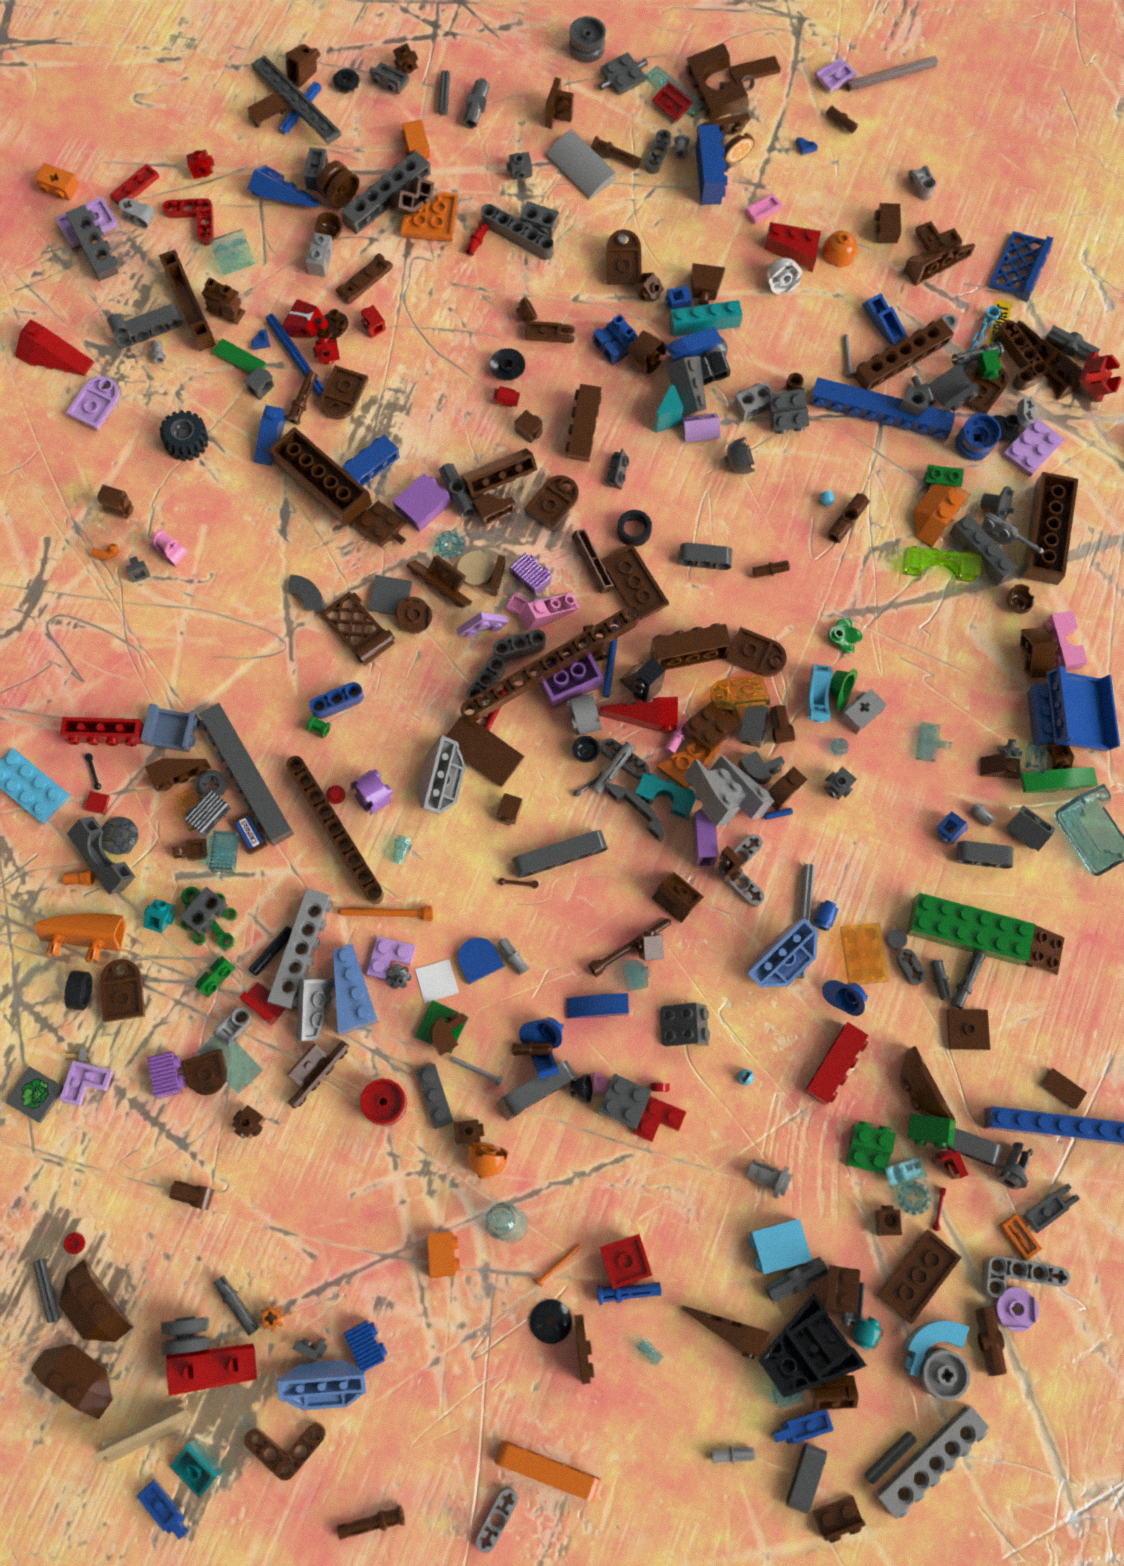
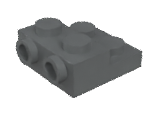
M804 388L769 393L770 423L773 431H777V434H785L787 429L803 431L806 426H809V413L806 407Z

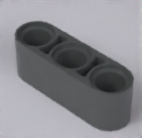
M682 543L679 551V564L687 567L729 570L732 567L733 550L726 546Z
M537 629L500 639L493 645L494 656L501 657L505 662L540 652L546 645L545 633ZM536 638L542 640L540 643L533 642ZM519 643L524 645L522 648L515 647ZM503 648L506 652L499 653L497 650Z
M493 656L488 660L467 691L468 700L472 695L479 694L500 681L505 673V662L501 657ZM493 665H500L501 668L498 669V670H495V669L492 668V666H493ZM485 679L491 681L489 684L481 683Z
M960 841L957 843V863L1009 869L1013 867L1014 848L1006 845Z
M956 1128L954 1147L947 1146L946 1149H951L953 1152L959 1151L963 1156L997 1167L1002 1146Z
M809 1443L804 1444L788 1492L787 1507L808 1515L826 1462V1450Z

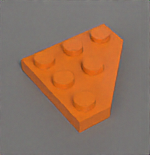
M441 192L436 196V199L424 204L412 215L408 214L405 216L402 222L401 237L453 242L459 199L458 194Z

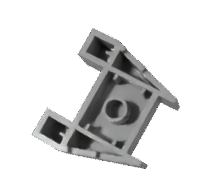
M723 755L718 758L710 770H707L698 759H695L684 774L689 786H693L696 791L694 794L696 799L701 800L703 812L716 827L727 825L740 807L750 819L763 817L774 802L767 790Z

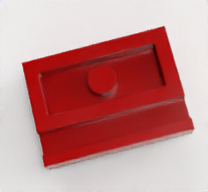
M670 81L652 99L655 105L676 122L686 113L689 106L693 105V101Z

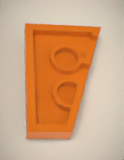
M694 742L681 752L672 755L668 760L657 764L656 768L682 788H688L689 784L684 774L695 759H698L706 767L719 752L721 745L709 754Z

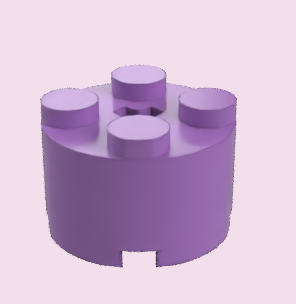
M376 769L373 771L369 770L350 783L351 790L355 789L357 792L354 795L366 812L370 811V815L391 803L392 798L390 795L393 794L391 788L387 784L384 785L380 780L381 775Z

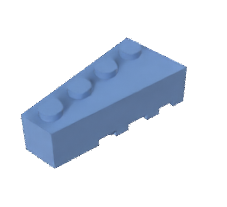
M353 944L333 950L337 1027L339 1035L342 1036L376 1024L379 1021Z

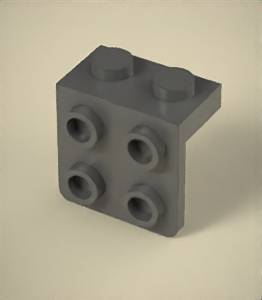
M959 365L954 366L929 384L931 391L942 407L950 412L959 410L963 403L967 400L969 402L978 396L979 392L977 383L972 384Z
M688 1003L661 1007L663 1046L709 1045L710 1031L707 1023L709 1018L707 1005Z

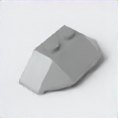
M441 735L427 754L417 789L422 809L435 814H441L457 803L466 768L457 741Z

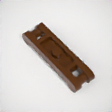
M378 253L369 264L346 283L339 285L336 293L339 296H343L348 304H351L392 269L393 264L388 260L386 261L381 253Z

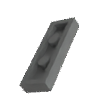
M435 1063L417 1069L416 1074L434 1129L453 1123L452 1114Z

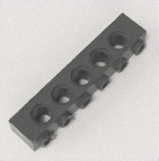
M417 151L408 155L405 160L395 165L390 172L383 175L379 181L369 186L364 193L358 195L353 202L341 210L343 223L358 234L390 208L393 192L398 190L409 192L411 180L418 177L427 178L431 174L430 162Z

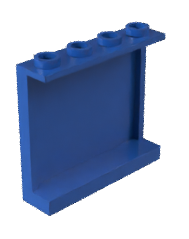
M1058 666L1047 671L1054 744L1105 752L1120 747L1111 675L1095 678L1067 673L1064 666Z

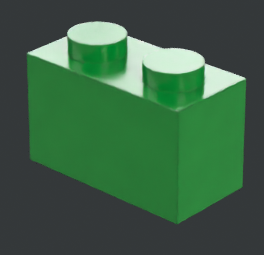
M910 1114L907 1138L914 1141V1145L926 1146L927 1143L934 1144L935 1148L946 1149L947 1146L954 1147L956 1121L950 1118Z

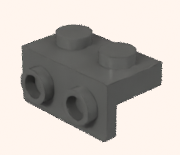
M382 62L379 63L376 69L373 67L369 69L372 82L397 94H400L409 82V75Z

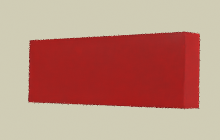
M146 164L109 196L117 205L124 198L134 200L160 178L159 173Z

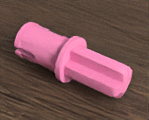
M681 720L675 732L671 733L672 737L664 748L668 754L674 755L681 742L685 741L686 733L681 728L688 720Z

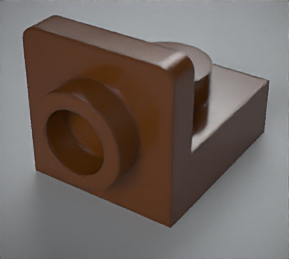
M1054 742L1048 743L1047 750L1053 760L1052 770L1072 768L1074 755L1070 747L1054 744Z

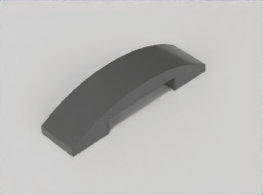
M608 783L605 787V792L618 804L625 799L650 822L647 830L658 841L662 842L665 833L659 818L652 808L632 791L622 786Z

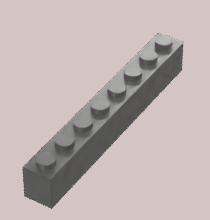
M220 703L199 713L202 719L199 721L204 731L208 730L211 734L208 736V739L213 747L217 745L220 750L216 753L221 762L226 761L228 767L225 769L230 778L235 777L237 783L234 785L240 794L244 793L246 799L243 801L249 810L253 809L255 815L252 817L258 826L262 825L264 831L261 833L267 842L271 841L273 845H276L294 835Z

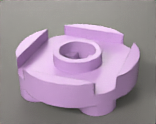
M1020 1287L1006 1288L1004 1295L997 1297L995 1301L996 1317L999 1323L1009 1330L1026 1331L1038 1319V1303L1026 1289ZM1015 1303H1017L1018 1307L1022 1308L1018 1315H1015L1012 1311Z

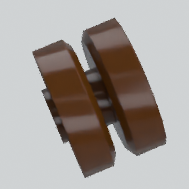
M335 160L327 164L319 173L316 180V191L333 206L341 208L346 206L356 195L360 184L359 177L351 170H348L343 163Z

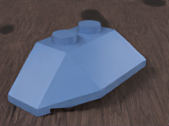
M805 917L785 928L756 957L747 974L760 987L788 986L816 959L818 931Z
M346 1360L301 1363L277 1379L279 1400L286 1401L302 1410L348 1407L366 1393L365 1372Z

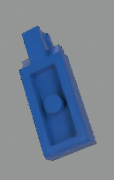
M817 1410L781 1423L782 1429L772 1432L776 1443L786 1440L787 1444H796L834 1431L828 1410Z
M156 1479L137 1495V1498L163 1531H166L168 1534L173 1532L179 1540L189 1532L183 1524L185 1520L182 1515L183 1513Z

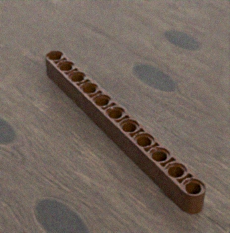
M634 606L625 607L465 701L460 707L462 720L466 723L476 722L635 628L639 621V610ZM632 615L635 618L630 620L626 616ZM616 624L619 628L613 629L610 626ZM595 634H602L603 637H602V638H596L594 635H595ZM580 643L587 644V647L581 648L578 645ZM568 652L571 656L564 657L562 654ZM554 662L556 665L549 667L546 663ZM537 671L539 675L531 676L530 673ZM522 681L523 684L521 686L514 685V682ZM500 690H504L507 692V694L503 696H500L497 693ZM483 700H489L491 702L489 705L481 704ZM471 709L474 711V713L472 715H466L465 711Z

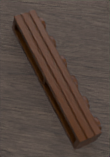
M585 528L575 530L571 537L600 594L610 592L614 585Z

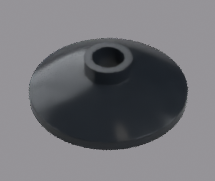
M501 349L492 356L490 368L497 378L514 380L524 372L525 359L515 349Z
M544 1300L537 1304L531 1313V1330L534 1336L541 1342L547 1344L558 1343L565 1339L571 1330V1313L566 1305L558 1300ZM548 1318L555 1319L553 1326L547 1324Z

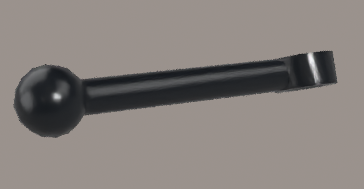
M88 753L85 755V759L89 762L95 782L94 789L100 790L102 785L97 779L92 762L93 756Z

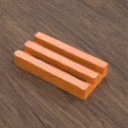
M1014 1213L1010 1218L999 1224L1001 1230L1024 1261H1027L1042 1250V1247L1017 1213ZM1014 1220H1015V1222L1018 1224V1226L1020 1227V1229L1023 1231V1233L1026 1235V1237L1028 1238V1240L1031 1242V1244L1034 1246L1035 1249H1033V1250L1031 1249V1247L1028 1245V1243L1026 1242V1240H1025V1239L1023 1238V1236L1020 1234V1232L1018 1231V1229H1017V1228L1015 1227V1225L1012 1223ZM1007 1226H1009V1227L1011 1228V1230L1013 1231V1233L1016 1235V1237L1019 1239V1241L1021 1242V1244H1022V1245L1024 1246V1248L1027 1250L1028 1254H1026V1252H1025V1251L1023 1250V1248L1020 1246V1244H1019L1018 1241L1015 1239V1237L1012 1235V1233H1011L1010 1230L1007 1228Z

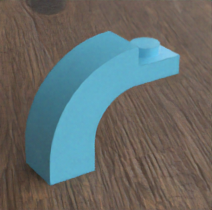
M812 664L807 697V719L818 723L829 722L831 714L828 701L833 673L831 666Z
M933 1320L920 1325L910 1334L903 1347L911 1351V1354L907 1355L904 1362L905 1373L918 1377L925 1353L935 1343L947 1342L963 1348L969 1327L947 1320Z

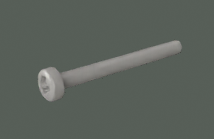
M845 334L844 341L848 370L846 376L853 377L855 372L852 370L849 337L848 334Z
M452 1057V1062L496 1081V1085H500L503 1076L499 1075L497 1077L456 1057Z

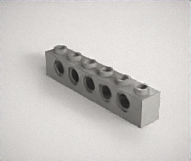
M306 889L267 1001L270 1005L293 1011L294 1007H298L299 979H307V976H305L308 969H311L314 957H312L313 952L318 949L320 944L318 937L320 932L324 931L326 927V914L331 912L333 901H331L332 899L329 894ZM313 909H319L320 912L317 916H310V912ZM307 927L313 928V932L310 935H304L303 932ZM300 946L307 947L304 954L297 953V949ZM293 965H300V970L297 973H291L290 970ZM289 983L294 985L291 992H284L285 985Z
M966 1404L874 1495L895 1519L904 1517L910 1510L909 1506L914 1502L917 1503L925 1496L924 1492L930 1486H936L941 1480L940 1476L945 1471H951L956 1466L955 1461L960 1456H966L972 1450L971 1446L976 1441L979 1442L987 1435L986 1431L990 1427L972 1406ZM966 1426L968 1435L965 1438H961L960 1430ZM947 1442H952L953 1449L950 1453L945 1452V1444ZM932 1457H936L938 1461L935 1468H930L929 1461ZM921 1472L922 1480L919 1483H914L913 1477L915 1473ZM905 1487L907 1494L904 1498L899 1499L898 1491L900 1488Z

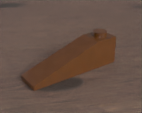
M971 243L912 256L907 260L904 272L913 284L917 286L970 257L975 244Z
M682 1305L681 1310L734 1348L742 1351V1356L754 1359L755 1356L761 1357L770 1332Z

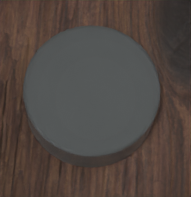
M894 929L888 933L886 942L890 948L899 950L906 945L907 936L902 930Z

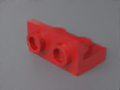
M944 1150L936 1153V1158L932 1159L933 1164L945 1161V1172L952 1179L963 1178L969 1175L959 1151Z

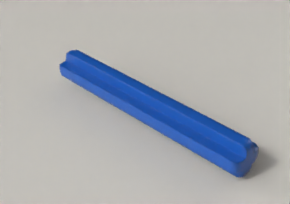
M316 81L313 82L304 95L312 102L321 90V85ZM293 109L279 127L280 132L284 135L288 134L300 118Z

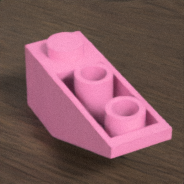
M571 592L527 603L519 617L528 631L543 627L578 610L580 607Z

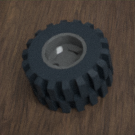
M179 410V413L174 411L171 416L167 415L165 417L166 421L163 420L161 423L160 437L170 456L173 455L174 459L177 460L181 458V461H185L186 458H189V461H191L194 456L196 458L200 457L199 453L203 454L205 452L204 447H208L207 441H209L202 418H199L196 413L192 415L191 411L188 410L186 413L183 410Z

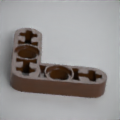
M321 1423L312 1424L287 1453L259 1428L251 1429L246 1433L244 1444L279 1479L287 1481L297 1473L325 1439L326 1428ZM319 1428L321 1430L319 1433L320 1439L316 1437L310 1444L303 1440L304 1437L308 1440L312 1436L311 1429L316 1430ZM251 1434L253 1436L258 1434V1441L261 1444L265 1441L268 1443L260 1452L257 1451L261 1447L259 1444L254 1443L252 1445L250 1443L252 1439L250 1437ZM299 1445H303L307 1449V1455L304 1458H299L295 1454V1449ZM267 1448H273L276 1451V1458L272 1461L265 1458L264 1454ZM292 1459L299 1463L298 1466L294 1463L290 1467L291 1474L286 1473L283 1475L281 1473L283 1471L282 1464L286 1466Z

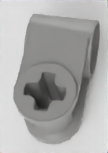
M925 165L918 170H909L908 178L917 196L921 200H929L936 185L929 167Z
M124 198L119 203V207L123 211V219L142 228H147L155 215V211L151 206L130 198Z
M241 1007L235 1009L213 1032L215 1036H219L226 1042L227 1047L232 1046L250 1026L251 1017L248 1010ZM239 1015L247 1016V1019L242 1023L236 1021Z

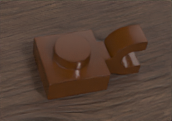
M206 838L186 840V846L172 847L174 858L187 856L188 861L208 859Z

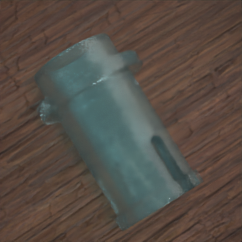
M647 1338L637 1346V1349L650 1360V1364L653 1363L656 1366L664 1358L661 1354L662 1351H658Z

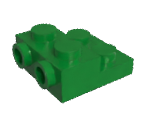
M859 1121V1124L852 1125L846 1166L887 1175L886 1169L889 1168L890 1156L893 1154L896 1133L891 1132V1128L879 1126V1129L872 1128L871 1123Z

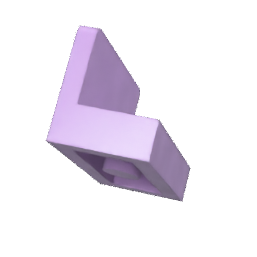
M716 413L681 418L685 442L720 438V417Z

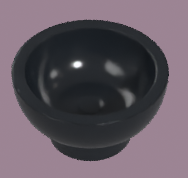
M581 736L573 743L572 752L578 761L589 763L598 757L600 746L593 737Z
M589 1074L580 1075L576 1081H571L570 1083L571 1096L576 1097L585 1104H589L592 1099V1081Z

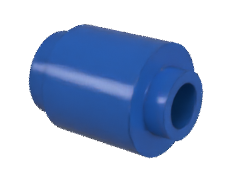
M828 900L820 902L814 918L815 927L825 931H829L830 927H833L839 910L834 902Z

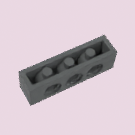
M84 204L65 212L99 281L118 274L117 266H119L115 255H110V245L107 240L103 241L101 236L104 234L100 226L95 225L94 220L96 218L92 210L88 211ZM85 225H89V226H90V227L87 228V229H83V227H84ZM94 240L98 241L96 244H90ZM100 256H106L102 260L98 259Z

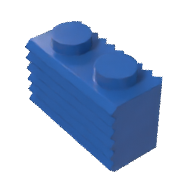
M369 1320L344 1332L358 1367L364 1372L385 1361V1355L388 1354L384 1343L378 1342L376 1335L379 1332L375 1323H370Z

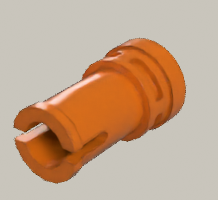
M92 870L63 874L64 885H94L95 876Z

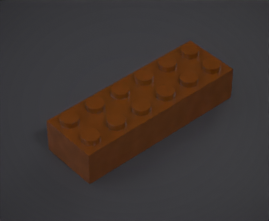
M296 427L291 429L268 449L272 461L345 527L372 504L369 492Z
M1042 472L1037 479L1027 540L1043 548L1044 552L1039 554L1034 549L1026 546L1022 578L1058 585L1065 577L1079 479L1048 472Z

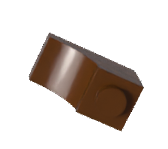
M487 493L479 495L473 500L475 512L483 526L516 511V503L513 497L498 499Z

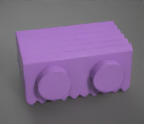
M524 553L510 566V574L535 597L551 583V572L546 567L542 568L533 555L529 556L527 553Z
M170 1051L147 1057L154 1097L161 1099L183 1093L182 1088L185 1087L183 1076H179L178 1068L181 1067L179 1055Z

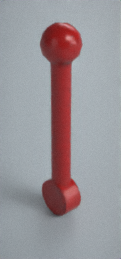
M943 1187L940 1188L936 1222L933 1224L935 1231L941 1229L939 1223L943 1200L946 1194V1188Z

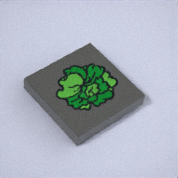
M29 1066L6 1100V1103L35 1121L42 1123L61 1094L64 1086Z

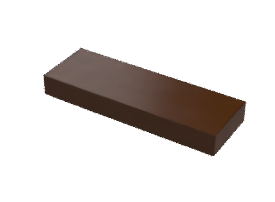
M771 56L730 66L728 72L731 79L742 75H751L756 79L780 73L781 68L776 56Z

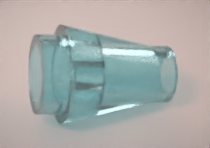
M401 835L394 839L392 862L404 864L413 846V839Z

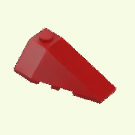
M31 319L19 333L15 357L31 366L40 365L45 366L46 369L52 370L55 368L66 373L85 376L94 364L92 359L46 327Z
M678 696L652 698L653 702L648 703L637 700L628 706L626 703L600 706V716L655 731H662L663 733H671L677 729Z

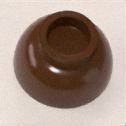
M524 296L520 300L516 312L522 321L526 319L534 321L538 319V316L530 301Z

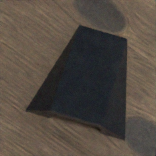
M814 1292L790 1323L785 1326L781 1334L758 1359L783 1398L867 1366L856 1349L850 1346L827 1314V1309Z

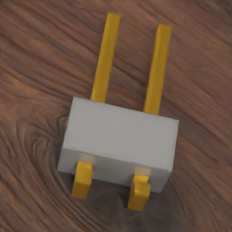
M79 1049L76 1052H66V1054L79 1053V1058H65V1060L86 1062L87 1059H90V1057H87V1053H90V1050Z

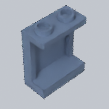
M149 704L140 740L147 746L190 753L191 747L195 744L194 733L195 729L199 728L200 719L194 711H191L189 714L160 709L156 704Z

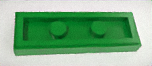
M223 338L212 351L213 355L249 375L258 366L263 370L267 367V363Z

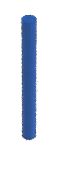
M612 626L613 629L619 628L618 626ZM618 638L609 644L602 694L605 698L610 697Z

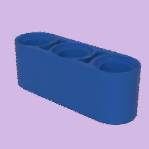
M351 682L313 698L310 701L312 714L317 716V719H323L361 703L364 698L362 687L356 682ZM352 691L359 692L356 696L350 695ZM335 698H341L339 703H333ZM319 705L324 706V708L320 711L315 710V708Z

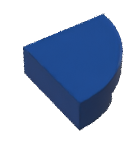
M803 137L796 138L795 143L801 155L817 151L818 146L815 142L805 140Z
M266 329L260 330L252 340L253 350L270 347Z

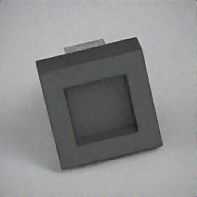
M137 556L130 558L131 565L126 566V569L133 583L151 577L144 560L139 562Z

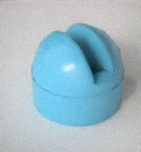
M826 491L819 495L823 505L830 506L833 504V491Z
M742 1069L737 1074V1080L741 1085L747 1086L753 1082L754 1075L751 1070ZM748 1072L750 1075L744 1082L742 1079Z

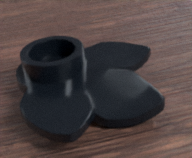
M1013 414L1007 417L1002 415L993 416L1001 428L999 441L1006 438L1008 442L1012 443L1017 440L1019 436L1018 429L1021 425L1018 422L1017 416Z

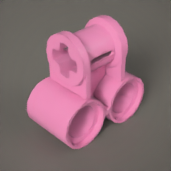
M163 529L158 530L153 535L152 542L149 544L155 552L164 556L173 566H177L188 554L187 550L177 540L166 534Z

